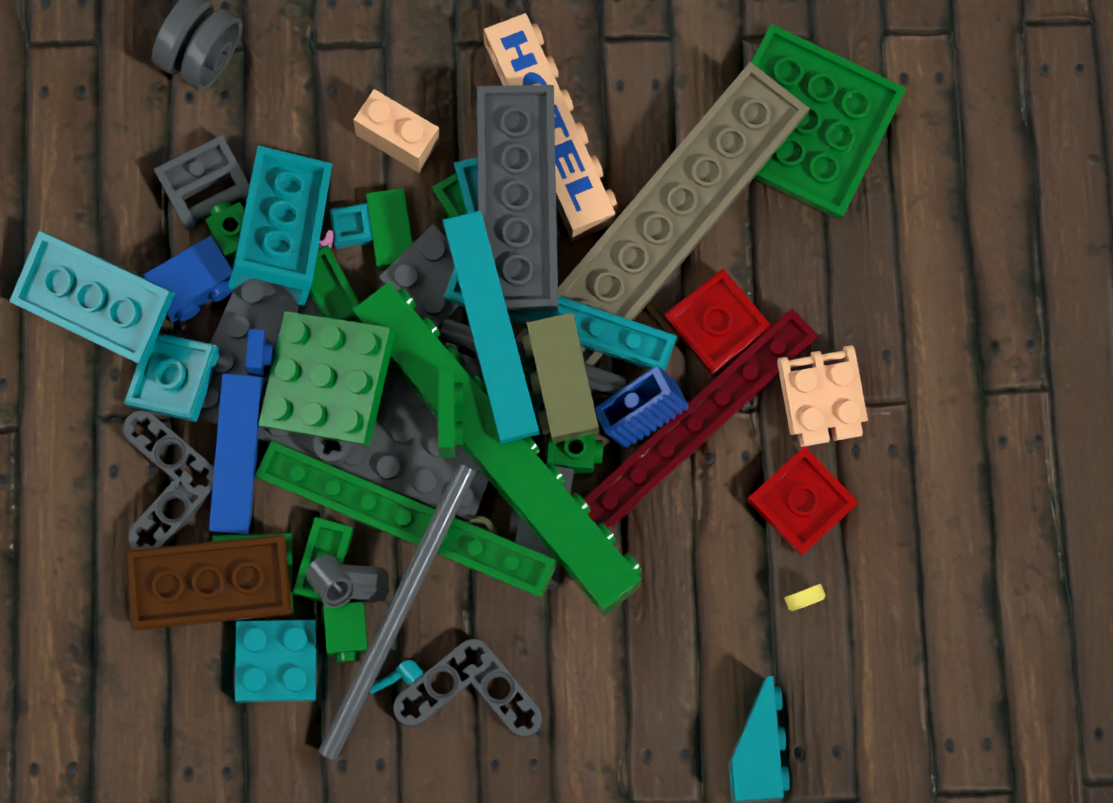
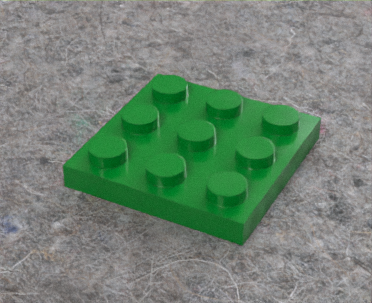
M284 311L258 425L272 430L370 447L396 331L390 327Z

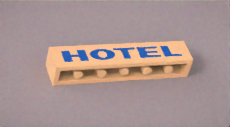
M524 13L485 28L484 44L503 86L554 85L556 208L571 241L611 226L614 223L615 211L618 210L616 198L611 189L605 190L600 180L603 177L601 165L595 155L590 157L585 144L588 143V137L582 123L578 122L575 124L570 113L574 108L568 91L566 89L560 90L555 78L559 77L558 70L551 56L545 57L541 45L544 44V39L537 23L531 25L527 14Z

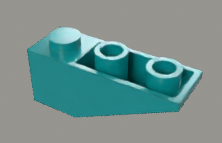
M773 676L766 677L762 682L728 763L731 803L779 801L784 798L783 791H789L788 767H781L780 750L786 749L784 726L777 725L776 710H782V692L780 686H774Z

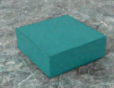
M367 204L329 209L336 249L373 244Z

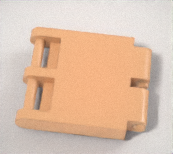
M853 345L844 346L843 351L826 354L816 351L811 352L810 357L788 360L787 357L778 358L777 364L790 435L798 434L801 447L830 442L828 428H831L834 441L862 436L861 422L868 421L856 352ZM843 358H844V360H845V362H842V363H836V364L825 365V366H824V363H823V362H826V361L837 360V359H843ZM812 365V368L797 371H791L790 369L792 367Z

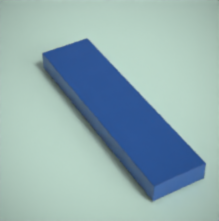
M222 374L209 531L250 534L259 438L258 422L261 414L264 377Z

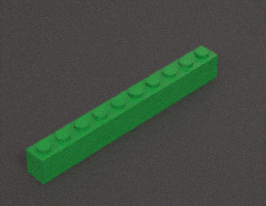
M389 281L353 309L355 322L390 327L396 331L389 362L437 420L438 370H454L455 383L463 382V407H456V421H463L464 442L463 445L459 446L604 617L641 587L642 578L639 574L642 572V569L630 554L626 553L622 556L613 545L616 539L603 523L597 526L588 516L591 510L583 498L577 493L571 496L562 485L565 479L560 471L552 463L546 466L537 456L540 450L531 437L500 444L485 383L476 374L473 377L469 376L462 367L465 365V361L453 346L446 348L437 338L441 334L435 324L428 317L421 319L413 310L416 304L407 291L403 288L397 291Z

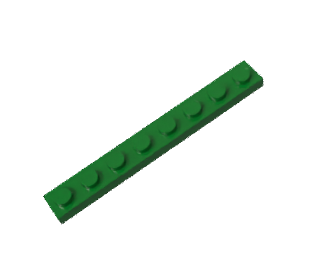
M273 441L270 442L255 474L258 480L417 547L436 510ZM455 517L436 554L540 599L543 598L558 564L553 558Z

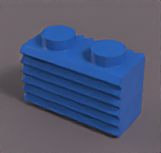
M656 365L594 406V409L605 434L624 448L630 449L631 444L636 445L637 440L643 441L644 435L649 436L650 431L655 432L657 427L662 428L663 423H668L669 419H675L676 414L681 415L682 410L688 411L689 405L674 378Z

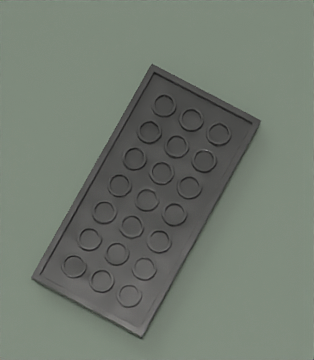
M251 279L234 289L210 343L219 347L221 352L198 418L218 425L222 374L249 376L246 370L249 329L265 330L268 342L274 344L275 354L284 311L321 317L309 294L305 305L302 306L296 303L290 292L283 285ZM459 353L465 361V365L462 367L469 376L473 377L476 374L484 382L479 360ZM389 362L387 369L388 386L380 400L370 447L355 444L348 457L342 463L331 466L436 509L458 463H462L477 472L455 518L462 521L474 519L490 481L459 445H456V458H440L437 418ZM272 366L265 367L261 409ZM259 426V442L269 445L273 441L319 460L313 447L315 437ZM324 440L322 442L325 446V454L327 455L332 451L340 452L341 450L338 441Z

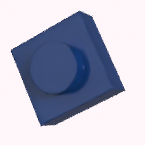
M249 329L246 370L249 376L265 378V367L272 366L274 344L268 342L265 330Z

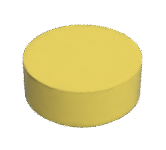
M820 583L788 595L784 599L788 609L795 611L824 600L826 595Z

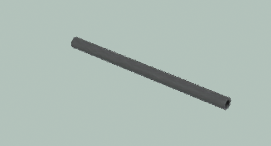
M458 463L318 751L321 755L337 760L477 472L476 470Z

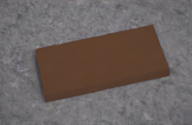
M285 534L125 551L132 631L293 615Z

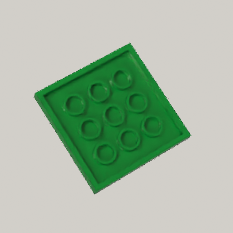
M771 24L751 63L810 109L805 118L753 179L841 221L907 88Z

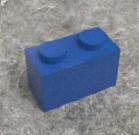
M212 236L207 237L144 274L146 279L176 292L166 314L171 323L178 319L186 321L200 311V306L212 299L214 302L220 301L234 291V289L228 288L232 269Z

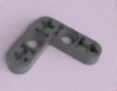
M136 411L130 414L124 422L123 430L125 437L133 447L170 477L173 482L134 523L129 531L128 539L130 546L134 550L166 547L212 496L214 467L153 414L147 411ZM137 422L141 425L150 422L148 428L152 435L158 439L152 452L147 450L153 446L148 438L144 435H139L137 438L134 437L137 433L134 425ZM162 433L166 434V436L159 439ZM171 444L179 446L182 449V457L179 462L168 465L161 461L160 455L164 447ZM190 458H194L195 461L190 463L191 468L200 475L205 473V471L209 472L207 475L209 485L207 487L198 485L196 488H193L194 480L185 470L181 477L176 474L186 468ZM170 499H180L185 504L183 515L177 519H169L164 516L163 507ZM154 515H157L161 522L170 527V529L165 533L160 527L153 535L157 541L155 545L151 547L149 544H145L141 548L139 545L142 540L138 535L141 531L150 533L157 526L155 521L151 520Z
M470 639L461 643L401 692L393 705L394 715L400 724L409 728L418 727L468 686L472 685L514 736L530 738L538 732L542 723V713L538 706L484 642L477 639ZM470 648L473 652L480 649L483 652L480 657L482 665L477 668L474 664H471L465 668L463 674L468 676V678L462 682L457 671L448 664L455 660L458 667L465 662V651ZM445 672L452 676L454 687L449 693L441 695L433 691L431 680L436 674ZM494 678H503L510 685L509 695L502 700L493 699L487 692L488 683ZM424 685L429 697L438 703L430 707L428 700H426L418 708L421 714L418 718L415 719L412 715L404 718L401 715L405 710L403 702L408 699L413 703L421 698L422 693L417 689ZM517 694L523 699L516 703L517 707L524 714L529 711L534 714L531 719L533 727L529 730L525 726L515 727L514 723L517 720V716L511 708L506 714L500 710V708L510 704Z

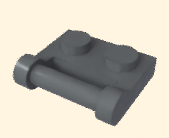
M223 135L154 168L186 231L195 227V222L211 215L210 210L219 203L230 201L232 204L240 199H243L244 202L247 200L249 183ZM229 177L235 183L234 186L190 208H187L184 202L185 199Z

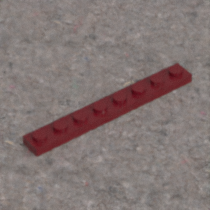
M791 308L688 403V411L682 410L681 415L676 414L675 419H671L583 499L591 510L588 516L597 526L603 523L611 530L779 375L778 358L796 359L817 340L819 335Z

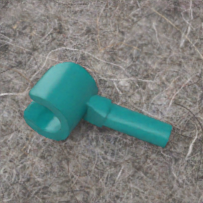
M406 660L395 671L375 681L370 693L373 694L396 683L401 678L409 687L425 672L416 661Z

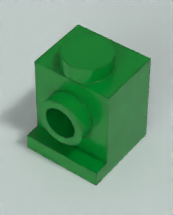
M225 201L214 206L210 210L212 216L205 220L220 251L228 264L232 266L235 261L244 209L240 202L232 205L230 201ZM234 223L238 224L237 229L232 232L224 229Z
M548 433L546 465L552 463L554 466L574 469L573 474L593 475L594 463L602 464L603 441L596 440V434L553 443L551 433ZM580 443L583 447L582 452L579 454L571 453L568 449L569 444Z

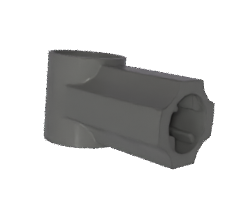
M326 555L315 559L307 568L306 577L308 582L323 603L330 608L341 607L349 601L370 603L385 601L390 591L388 584L389 574L381 567L340 564L334 556Z

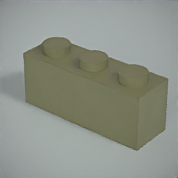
M573 312L527 322L529 334L521 336L526 358L534 357L537 372L530 373L534 396L542 395L546 410L538 411L543 435L551 433L553 443L598 434V422Z

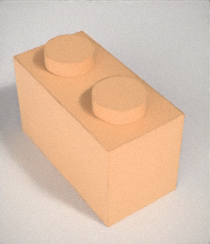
M375 89L353 119L356 136L418 173L421 172L440 143L439 127Z

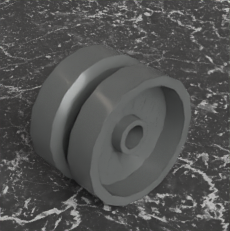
M180 0L165 19L157 35L151 58L153 65L169 74H176L181 71V78L184 83L198 91H205L218 79L229 63L241 36L242 19L225 9H219L214 12L213 3L210 0Z

